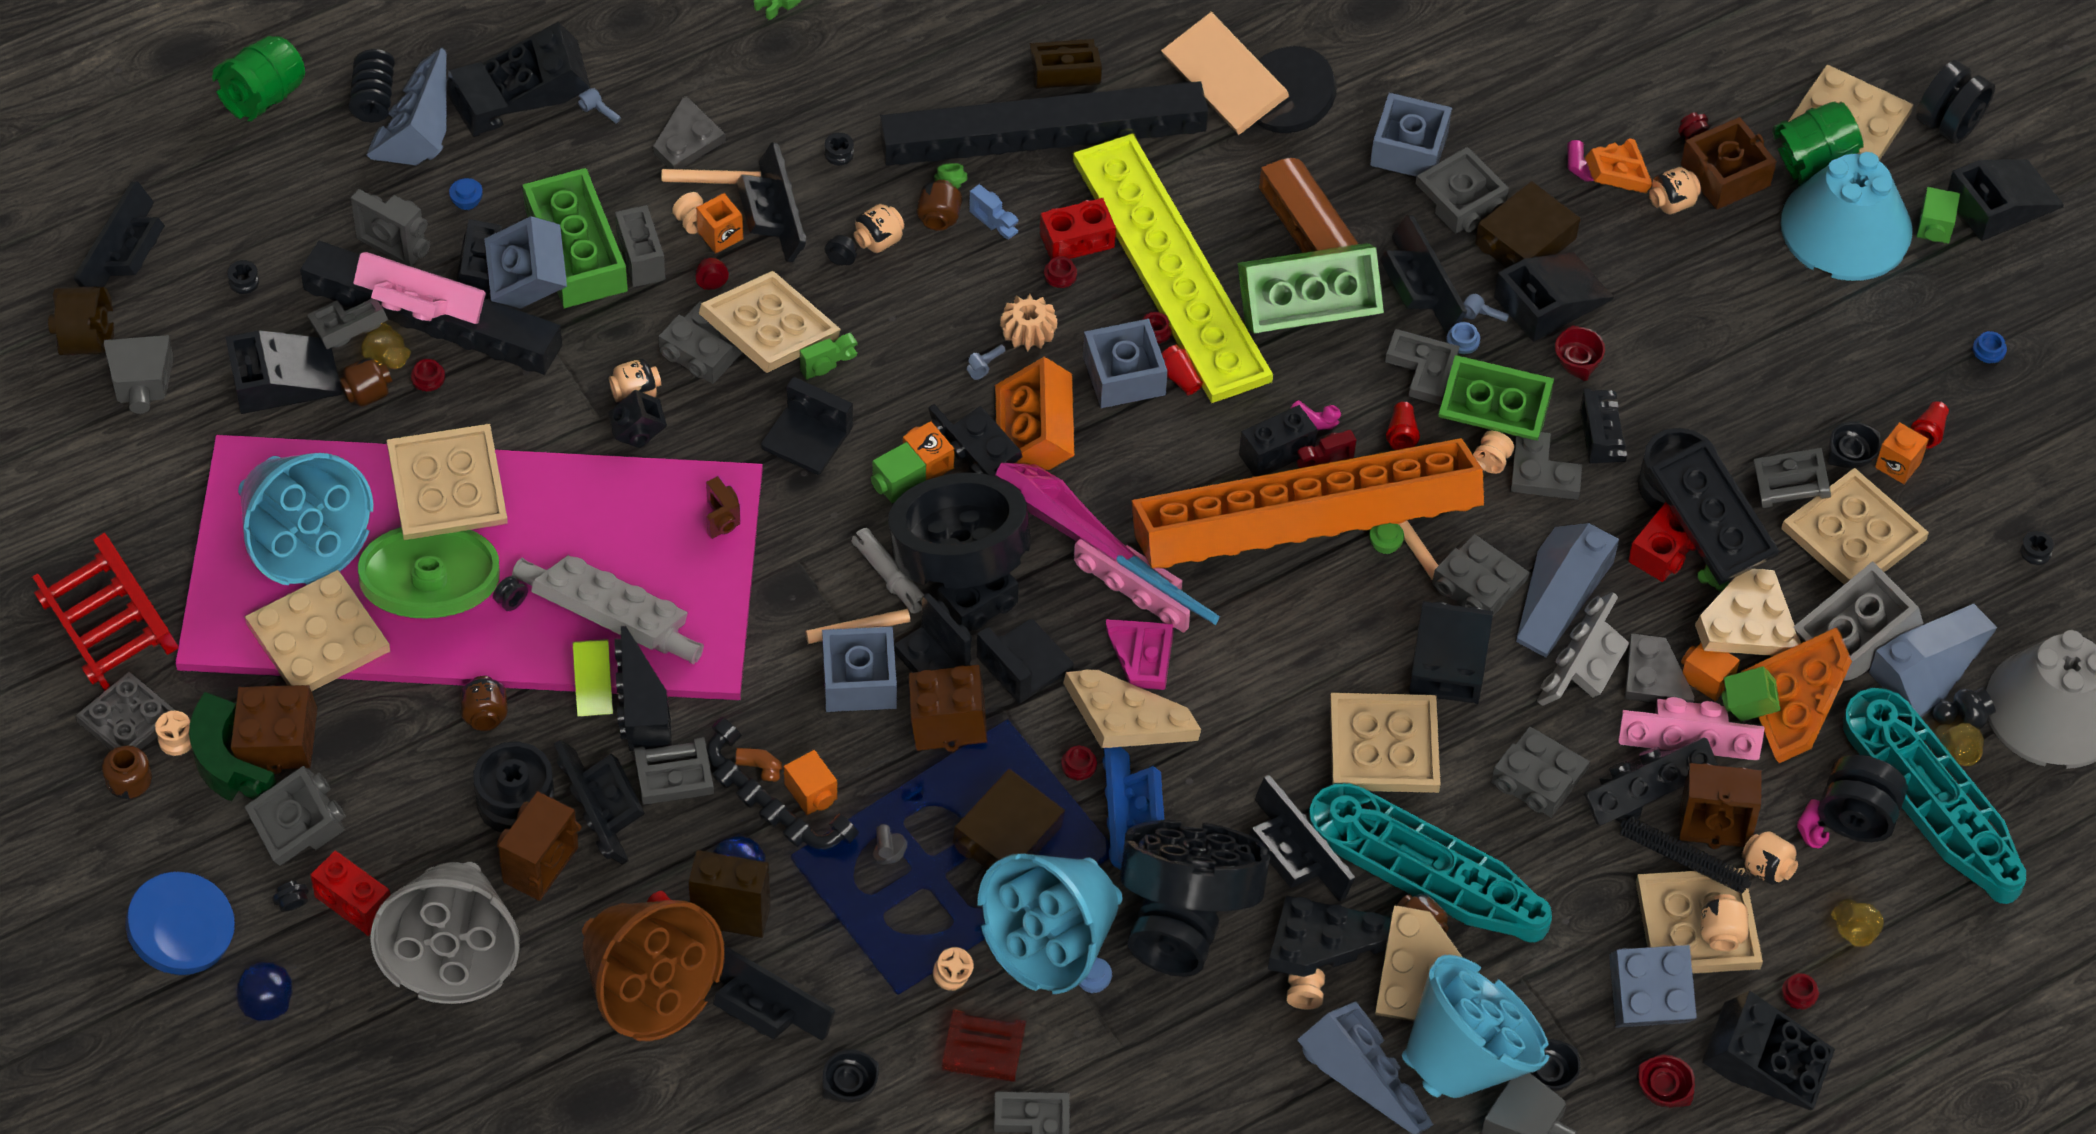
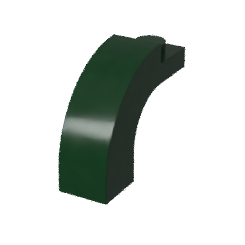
M204 692L193 711L189 729L196 768L208 787L221 797L232 802L239 790L246 797L256 799L276 785L274 773L239 760L228 752L227 746L233 735L236 703Z

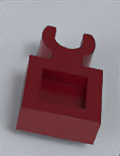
M1351 429L1341 433H1331L1325 438L1320 439L1318 446L1300 448L1297 453L1301 459L1296 460V463L1300 469L1353 459L1357 439Z

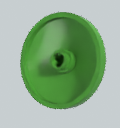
M400 527L372 541L364 549L358 562L359 585L365 597L374 605L387 612L411 618H439L467 611L482 603L493 593L500 577L499 557L496 549L485 537L472 530L404 540L402 528Z

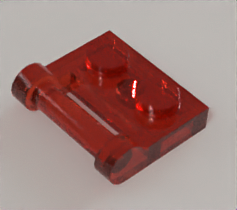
M953 1009L942 1061V1070L1015 1082L1025 1036L1026 1021L1015 1019L1013 1023L965 1015V1011ZM964 1029L1011 1037V1041L961 1032Z

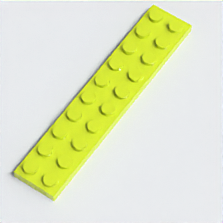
M1134 134L1075 152L1073 155L1074 164L1094 199H1104L1116 226L1115 235L1158 311L1169 319L1172 335L1181 349H1186L1199 378L1203 382L1202 388L1210 402L1214 403L1272 383V371Z

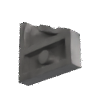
M685 96L653 146L654 155L669 169H683L725 142V133Z
M1631 634L1625 699L1657 703V699L1666 700L1670 697H1677L1686 702L1693 703L1694 694L1667 639Z

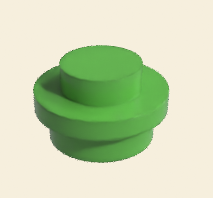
M948 163L937 167V174H935L934 178L935 181H949L956 188H960L961 183L967 181V173L964 172L963 165Z
M1388 523L1371 528L1369 538L1371 544L1378 552L1390 554L1403 544L1404 532L1398 524Z

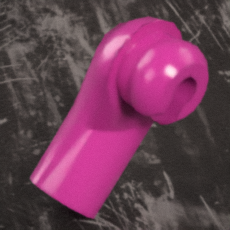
M1578 140L1570 141L1567 144L1568 169L1583 181H1594L1584 159L1583 142Z
M1300 400L1291 406L1293 408L1300 405L1317 430L1333 429L1339 424L1338 419L1341 417V412L1336 406H1325L1323 412L1312 411Z
M1812 799L1797 822V828L1806 845L1819 849L1827 844L1830 836L1829 832H1823L1824 827L1818 824L1820 820L1818 812L1820 801Z

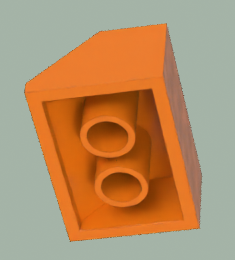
M1042 357L995 385L996 423L1022 453V458L1015 463L1034 464L1044 470H1050L1074 456L1072 373L1048 358Z

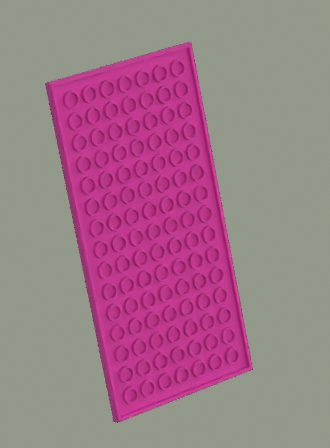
M216 435L176 658L177 670L281 676L247 626L245 616L306 586V584H289L288 586L277 583L264 575L253 564L244 542L241 496L238 493V487L256 466L272 456L282 458L311 453H327L339 456L353 464L364 475L371 489L374 505L366 528L369 530V534L359 553L340 573L390 645V652L337 679L465 686L478 676H489L502 683L505 688L576 692L573 642L608 639L612 694H617L616 672H618L615 658V639H621V635L531 592L532 586L520 580L519 584H524L528 588V593L521 605L512 611H506L502 607V603H497L493 599L492 593L482 603L462 613L439 618H411L387 612L374 605L365 597L360 588L358 578V562L362 552L379 536L401 527L387 444ZM495 450L508 524L472 529V531L485 537L498 553L500 577L497 586L505 578L512 576L513 568L521 558L545 570L551 568L568 555L581 558L586 564L601 571L610 572L617 579L630 585L639 586L647 593L661 600L671 601L676 607L688 612L686 622L678 629V633L693 641L704 644L702 655L694 665L670 652L664 654L655 648L651 650L637 643L667 690L668 697L741 700L763 464ZM718 476L726 487L730 485L734 489L738 497L740 525L736 526L730 533L721 534L712 539L707 533L706 516L714 510L707 502L706 482Z

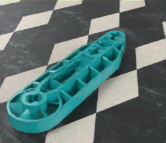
M1870 688L1860 691L1852 697L1843 717V731L1852 746L1860 755L1871 756L1885 761L1905 777L1908 785L1907 793L1918 808H1916L1907 795L1905 796L1902 808L1944 861L1982 887L1994 901L2002 904L2014 902L2021 895L2024 888L2026 869L2020 861L2004 819L1911 704L1900 694L1888 689ZM1898 716L1905 717L1906 720H1907V722H1908V724H1906V723H1904L1903 721L1897 719V717H1898ZM1924 741H1926V743L1930 746V748L1935 752V754H1936L1939 758H1937V757L1933 754V752H1932V751L1929 749V747L1924 743ZM1945 767H1947V769L1951 772V774L1956 778V780H1957L1960 784H1958V783L1954 780V778L1949 774V772L1945 769ZM1967 793L1972 798V800L1977 804V806L1981 809V811H1979L1975 804L1966 795ZM1924 817H1927V818H1928V820L1932 823V825H1933V826L1936 828V830L1940 833L1939 835L1936 833V831L1932 828V826L1928 823V821H1927ZM1987 820H1989L1993 824V826L1998 830L1999 834Z
M1334 784L1323 788L1313 798L1309 809L1308 821L1320 836L1328 842L1336 855L1413 896L1422 893L1428 894L1448 915L1466 925L1513 935L1527 942H1538L1548 933L1552 921V911L1549 903L1536 895L1503 862L1362 787L1353 784ZM1366 804L1370 809H1362L1361 805ZM1501 900L1507 904H1499L1496 901Z

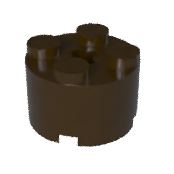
M97 286L55 288L53 293L55 314L49 315L48 327L50 334H56L59 355L105 353L104 340L114 339V322L108 323L107 312L113 311L108 290L105 287Z

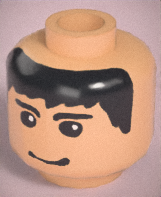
M1677 167L1655 176L1649 195L1652 204L1656 208L1660 207L1665 213L1674 214L1694 206L1701 188L1699 180L1693 172Z
M878 204L856 218L854 238L861 248L865 249L867 247L874 253L882 252L901 240L904 221L894 207Z
M637 359L616 366L613 376L609 377V383L615 401L619 402L634 390L656 397V387L661 386V378L656 366L650 368L644 359Z
M1770 831L1760 835H1753L1743 849L1742 857L1745 859L1746 870L1768 884L1774 885L1780 883L1783 879L1789 880L1797 870L1798 862L1795 860V846Z
M1728 894L1717 895L1714 897V900L1705 903L1701 909L1702 939L1710 944L1712 949L1718 951L1737 949L1748 938L1747 907L1742 902L1737 901L1734 896Z

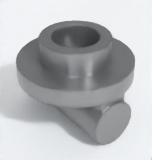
M879 825L876 828L877 846L874 849L873 856L882 865L896 863L903 857L907 848V841L901 834H891L889 826Z

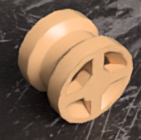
M696 192L683 195L672 208L673 215L677 220L683 221V227L689 234L698 233L696 207L703 204V199Z
M1487 431L1481 439L1482 446L1476 448L1473 456L1484 471L1494 474L1500 473L1506 466V458L1512 455L1515 446L1512 440L1505 434L1498 431Z
M168 711L162 714L156 721L155 731L158 736L159 746L168 755H182L192 748L189 735L190 719L183 712Z
M958 947L944 950L933 967V978L936 984L948 991L962 988L971 976L974 968L970 954Z
M1316 968L1315 974L1306 977L1289 974L1288 982L1291 988L1287 991V1002L1299 1009L1309 1010L1320 1007L1323 1004V993L1320 988L1324 985L1325 981L1323 971Z

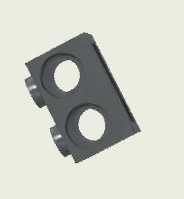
M645 205L615 212L617 239L633 287L666 280L664 254L648 206Z

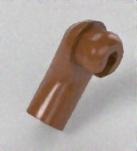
M737 748L736 765L762 768L761 778L763 781L777 782L780 779V769H783L782 763L768 751Z

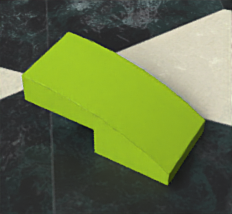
M608 639L573 642L577 717L613 714Z

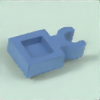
M980 184L970 191V213L991 230L997 228L999 233L1008 240L1018 233V230L1013 227L1018 223V218L1011 212H1006L1002 209V202L995 193L987 191Z

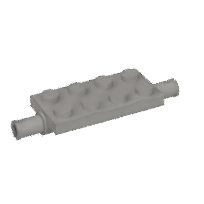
M568 555L547 570L521 558L513 568L512 576L531 585V592L620 635L621 626H626L637 643L651 650L655 648L664 654L670 652L689 661L693 665L695 662H698L702 655L704 644L693 641L678 633V629L686 622L687 611L676 607L671 601L661 600L647 593L639 586L630 585L617 579L610 572L594 568L586 564L581 558Z

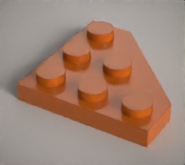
M1837 627L1741 671L1744 672L1764 666L1776 679L1781 711L1760 716L1759 719L1762 726H1764V732L1778 763L1812 749L1852 663Z

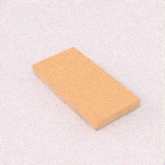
M1212 12L1161 50L1163 56L1188 82L1201 81L1205 100L1238 135L1289 97L1288 91Z

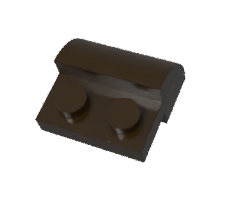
M1094 39L1030 43L1035 89L1101 84L1102 65Z

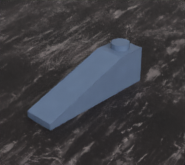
M440 48L419 63L403 89L406 95L389 111V115L393 117L387 128L384 126L379 127L367 152V156L370 159L417 166L427 158L429 160L434 159L443 148L441 143L446 133V51L443 48Z
M1590 523L1559 526L1552 530L1537 553L1516 642L1547 658L1614 563L1619 542L1618 538Z
M1975 604L1969 605L1907 631L1877 649L1869 674L1883 689L1900 694L1922 718L1935 708L1940 699L1945 700L1950 690L1964 675L1967 667L1978 656L1995 633L1997 627Z
M1357 1002L1327 1013L1297 1039L1303 1047L1302 1050L1305 1057L1311 1063L1317 1065L1320 1070L1410 1133L1419 1134L1433 1125L1414 1090L1399 1080L1398 1070L1400 1066L1395 1058L1386 1057L1380 1047V1044L1385 1040Z

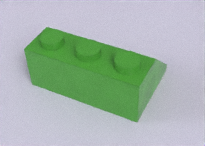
M1455 355L1438 417L1538 441L1549 407L1554 378Z

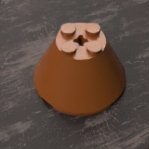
M681 900L631 904L620 903L603 910L595 918L589 919L583 926V955L601 1014L611 1028L637 1041L658 1040L684 1028L704 1009L708 1003L704 1000L713 982L718 983L721 977L724 963L722 933L714 918L704 909L693 903Z

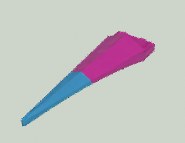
M1000 463L995 475L1010 482L1021 491L1025 497L1029 513L1075 541L1082 539L1189 610L1214 625L1217 624L1219 615L1181 591L1137 557L1086 508L1063 480L1038 465Z

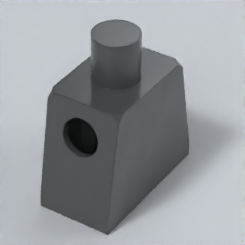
M169 335L104 340L117 401L120 403L129 402V409L133 413L142 414L148 412L151 400H162L167 394L173 363V352Z
M1529 1073L1509 1081L1486 1116L1481 1134H1577V1131L1561 1123L1566 1108L1564 1099Z

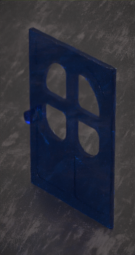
M1008 719L987 732V742L969 744L962 747L849 818L848 820L860 833L850 844L843 840L835 847L826 850L814 849L806 845L791 855L793 863L897 995L932 974L934 964L944 950L958 947L967 951L985 939L981 928L985 924L983 907L972 908L968 906L945 877L948 871L969 858L960 854L955 844L935 856L925 853L903 824L910 815L927 806H938L954 812L962 819L1010 768L1065 809L1062 827L1037 855L1080 860L1092 858L1097 862L1098 866L1110 859L1109 849L1111 846L1109 841ZM884 824L890 827L891 834H901L906 839L907 848L903 857L909 863L912 870L880 892L869 895L860 891L856 886L853 876L854 869L863 849L872 839L876 838V828ZM927 889L933 893L954 920V924L945 931L930 935H909L892 930L884 921L883 915L890 908L917 891Z

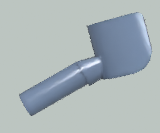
M591 88L579 94L580 100L578 104L584 112L596 108L616 124L620 121L621 117L602 102L601 96L596 89Z
M1478 294L1469 295L1463 302L1467 309V314L1465 315L1467 319H1474L1478 313L1489 315L1505 322L1508 319L1509 314L1485 305L1484 300Z
M999 345L982 356L979 353L971 354L968 361L970 365L967 366L970 376L974 380H979L986 376L989 372L987 364L1006 351L1005 347Z

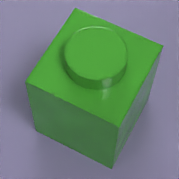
M1927 187L1921 209L1917 237L1935 242H1950L1956 221L1960 193Z
M907 442L873 460L872 485L879 494H884L891 503L896 502L910 488L926 481V464Z
M1764 666L1724 677L1726 688L1725 691H1722L1724 706L1727 711H1731L1740 721L1781 711L1776 679Z

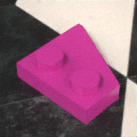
M1106 619L1107 634L1128 683L1140 688L1165 690L1174 633L1173 624Z

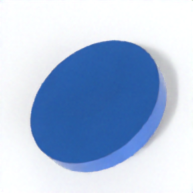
M168 872L149 879L134 894L126 914V932L132 948L147 964L170 974H195L210 968L225 954L234 933V914L224 893L209 880L187 872Z

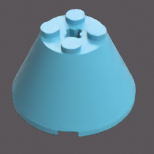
M1871 152L1848 154L1832 160L1829 165L1792 192L1784 205L1781 216L1782 235L1792 254L1812 270L1814 267L1832 273L1831 278L1840 280H1867L1888 273L1903 260L1912 240L1911 219L1888 169L1879 161L1877 155Z
M311 453L282 458L272 456L256 466L238 487V493L241 496L243 533L247 553L258 570L277 583L288 586L289 584L299 583L308 585L336 570L340 572L359 553L369 534V530L366 528L374 505L370 486L359 469L339 456L327 453Z
M1013 854L994 863L985 873L978 893V906L983 905L985 924L981 926L982 932L997 961L1022 985L1034 991L1040 988L1052 991V994L1067 992L1078 986L1087 977L1116 917L1118 905L1122 902L1120 889L1113 885L1109 876L1098 866L1094 859L1084 858L1080 860L1031 854Z
M1455 955L1440 956L1431 965L1406 1050L1402 1053L1403 1060L1424 1079L1422 1082L1424 1088L1435 1097H1439L1441 1094L1452 1098L1466 1096L1537 1071L1547 1063L1550 1057L1547 1054L1545 1055L1544 1052L1548 1045L1545 1033L1522 1000L1501 980L1497 979L1493 984L1490 980L1479 974L1478 971L1481 969V966Z

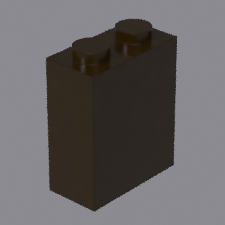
M1531 181L1478 224L1475 244L1479 246L1482 252L1491 255L1506 269L1525 258L1560 253L1577 239L1580 217Z
M1009 768L955 826L952 843L955 844L960 854L966 858L972 857L987 872L994 863L1009 855H1037L1062 827L1065 809Z
M697 850L689 877L690 903L708 912L718 924L720 931L763 938L770 911L769 863Z

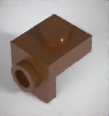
M718 476L706 482L707 502L714 510L706 516L707 533L712 539L721 534H728L736 526L740 525L738 497L734 489L730 485L726 487Z

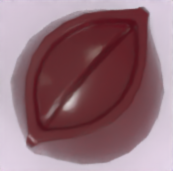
M1573 325L1558 336L1555 342V350L1560 363L1569 374L1587 381L1604 357L1605 344L1596 332Z
M1659 1055L1640 1064L1636 1076L1642 1092L1649 1101L1666 1108L1691 1105L1694 1098L1695 1077L1692 1069L1686 1062L1672 1055Z

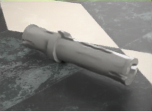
M863 528L857 531L856 534L862 540L859 541L856 536H853L852 544L857 547L887 583L886 588L889 592L897 594L911 613L921 611L922 606L918 601L922 602L924 594L910 578L906 577L898 569L894 559L874 537L870 529Z

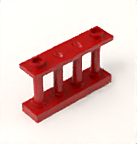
M103 533L93 539L100 551L94 555L96 559L48 588L38 573L33 576V579L40 588L34 594L44 610L52 607L87 662L81 668L93 685L99 681L104 691H106L110 685L103 674L150 645L155 647L160 644L165 653L169 655L179 647L106 533ZM103 570L105 573L110 570L113 571L116 577L111 579V584L67 611L63 612L55 599ZM128 594L132 600L126 604L128 608L81 637L77 635L71 625L72 623L118 595L122 598ZM142 619L145 620L148 626L142 629L144 633L99 661L95 662L87 650L88 648L134 620L137 622Z

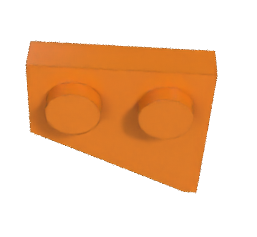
M1627 139L1620 146L1617 143L1608 144L1605 148L1597 147L1591 149L1585 157L1594 182L1647 193L1653 185L1635 139Z

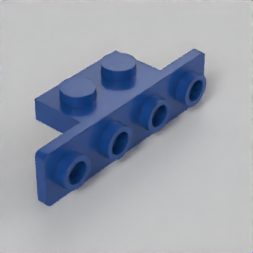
M1121 747L1104 748L1103 766L1106 770L1107 786L1105 787V796L1108 801L1109 815L1107 818L1111 846L1109 858L1112 864L1121 870L1126 831L1140 823L1165 819L1161 771L1152 766L1131 774L1128 752Z

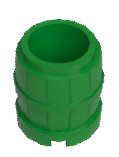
M268 36L254 44H249L233 58H228L218 64L213 69L212 79L213 82L218 79L220 89L216 92L224 106L235 117L241 119L246 116L249 118L248 121H253L262 115L267 108L287 98L289 94L302 84L305 76V67L300 54L288 40L280 36Z
M1833 101L1815 109L1811 108L1789 122L1785 120L1774 125L1772 128L1774 140L1781 138L1782 144L1781 148L1778 149L1779 154L1794 180L1799 178V185L1829 165L1832 160L1848 154H1859V150L1864 147L1858 124L1849 108L1843 102L1837 103Z

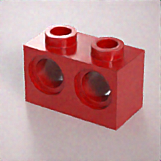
M1103 198L1092 201L1086 200L1063 208H1054L1040 214V236L1050 259L1058 256L1072 259L1115 248L1116 226Z
M1667 502L1664 503L1633 541L1628 560L1629 563L1661 582H1664L1671 572L1676 574L1681 569L1686 559L1685 555L1689 550H1696Z
M335 850L310 874L314 896L363 933L370 936L377 911L384 901L391 896L390 889Z

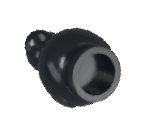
M1983 687L1976 691L1964 688L1955 693L1953 702L1940 699V702L1933 709V717L1941 725H1950L1959 714L1966 729L1978 730L1985 726L1988 716L1995 713L1996 709L1989 694Z

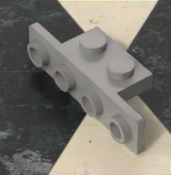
M1609 593L1601 598L1596 596L1586 606L1585 612L1587 614L1583 621L1571 632L1570 637L1572 640L1568 647L1556 658L1555 662L1558 665L1554 672L1547 676L1541 684L1543 691L1537 702L1542 706L1559 699L1571 679L1592 698L1602 693L1629 645L1626 639L1605 622L1618 599L1615 593Z

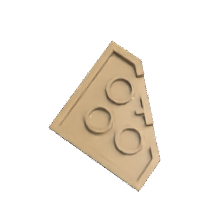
M1751 569L1735 577L1705 609L1695 623L1704 651L1775 656L1801 644L1800 638L1793 628L1795 625L1774 570Z
M1100 670L1066 672L1063 684L1101 748L1199 740L1201 728L1187 707Z
M1394 905L1375 1015L1414 1022L1431 965L1443 955L1462 957L1431 912Z

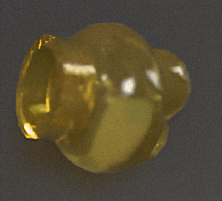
M381 323L379 328L367 332L366 337L362 341L361 352L364 358L371 357L376 360L378 365L385 363L391 369H400L410 357V350L405 347L401 334L387 324Z
M1963 723L1954 727L1948 724H1940L1934 728L1933 733L1958 764L1971 766L1981 759L1984 738L1978 728L1970 723Z
M1845 899L1839 902L1831 913L1834 920L1837 921V929L1841 936L1858 947L1870 945L1883 929V916L1872 904L1857 903L1853 899Z

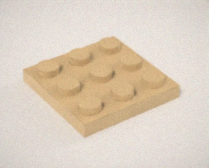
M1826 65L1789 121L1804 114L1806 110L1811 108L1815 109L1833 101L1837 103L1843 102L1854 116L1863 138L1864 147L1859 150V154L1871 152L1877 155L1880 161L1910 116L1914 104L1830 65Z
M774 271L701 303L699 314L766 373L799 358L801 349L828 338L832 342L837 340L841 331L837 325Z
M490 424L387 440L404 540L508 524Z
M1856 468L1830 486L1831 498L1820 499V496H1816L1785 519L1781 528L1843 584H1846L1872 561L1883 572L1887 571L1925 542L1929 534L1926 529Z
M339 570L245 616L247 626L288 686L309 685L311 692L390 652L389 642Z
M1331 693L1332 785L1353 784L1368 791L1439 793L1440 765L1436 695Z
M1739 868V871H1740V870H1743V872H1742V874H1743V873L1745 872V869H1744V868ZM1697 871L1637 875L1636 886L1648 948L1690 945L1692 974L1761 969L1763 961L1749 890L1747 888L1741 894ZM1720 894L1734 896L1737 901L1742 902L1748 909V938L1737 949L1732 951L1712 949L1710 944L1705 942L1701 936V909L1705 903L1714 900V897Z

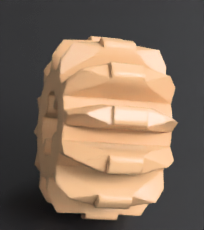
M1029 294L1023 300L1016 295L1014 303H1006L1004 313H1002L1000 318V326L1002 327L1005 340H1012L1014 349L1024 345L1028 352L1033 345L1042 349L1044 342L1052 341L1055 329H1057V318L1053 305H1046L1044 297L1033 300L1031 294Z

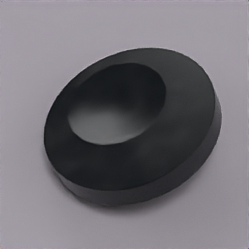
M1288 46L1273 50L1258 60L1283 85L1289 94V97L1256 121L1259 126L1276 133H1294L1315 125L1329 112L1336 98L1337 82L1331 65L1320 53L1306 47Z

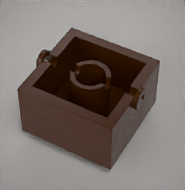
M1741 117L1687 139L1681 160L1682 168L1696 175L1702 193L1716 210L1771 186L1776 160L1764 147L1763 137L1760 134L1755 135Z
M979 665L909 673L911 722L917 751L945 748L947 751L953 752L961 745L987 742L985 696ZM950 741L955 742V745L951 747L948 745V743Z
M310 686L239 687L231 743L234 757L271 771L274 774L281 773L282 769H299L302 766L311 768L318 708Z
M1690 763L1680 803L1679 840L1707 843L1712 849H1718L1721 845L1745 847L1748 840L1754 835L1761 808L1762 770L1714 766L1706 763ZM1712 839H1717L1718 843L1713 844Z
M538 791L530 802L526 801L521 806L516 822L510 829L506 828L502 832L497 843L503 883L541 901L579 847L577 832L582 827L576 821L574 809Z

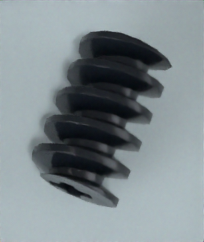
M379 49L365 50L354 58L349 109L361 121L379 122L389 116L388 109L391 105L390 98L392 95L391 88L395 59L386 51Z

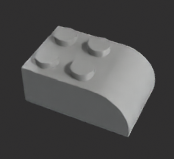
M1872 561L1793 628L1805 642L1837 627L1852 660L1844 678V681L1862 675L1871 668L1877 649L1899 635L1922 626L1924 623L1919 607Z

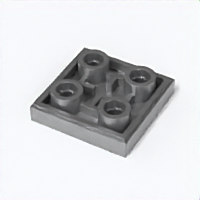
M128 672L80 711L76 718L80 725L111 751L124 745L134 746L142 750L157 737L155 731L157 719L168 711L176 710L132 673Z

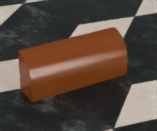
M1286 158L1261 167L1259 189L1303 253L1358 245L1350 230L1301 160Z

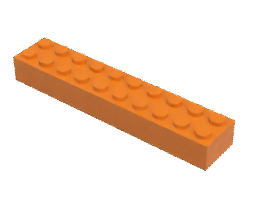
M1459 438L1132 500L1134 535L1151 568H1169L1174 564L1188 561L1201 562L1209 557L1220 555L1232 556L1239 554L1241 551L1251 549H1269L1274 545L1288 542L1301 543L1314 537H1332L1339 535L1341 532L1351 530H1369L1374 526L1388 523L1401 524L1406 520L1414 518H1432L1441 513L1451 511H1468L1473 507L1484 505L1483 469L1463 439Z

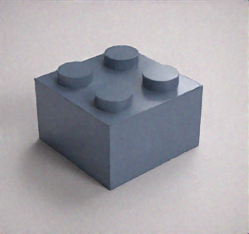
M1389 93L1373 140L1370 166L1417 177V175L1438 164L1449 132L1452 108Z
M530 216L485 238L491 301L521 309L567 287L560 224Z
M1149 319L1084 332L1083 358L1100 408L1166 395L1168 371Z
M893 626L822 630L826 712L897 709Z
M1690 945L1619 949L1609 954L1616 1027L1689 1023L1697 1019Z

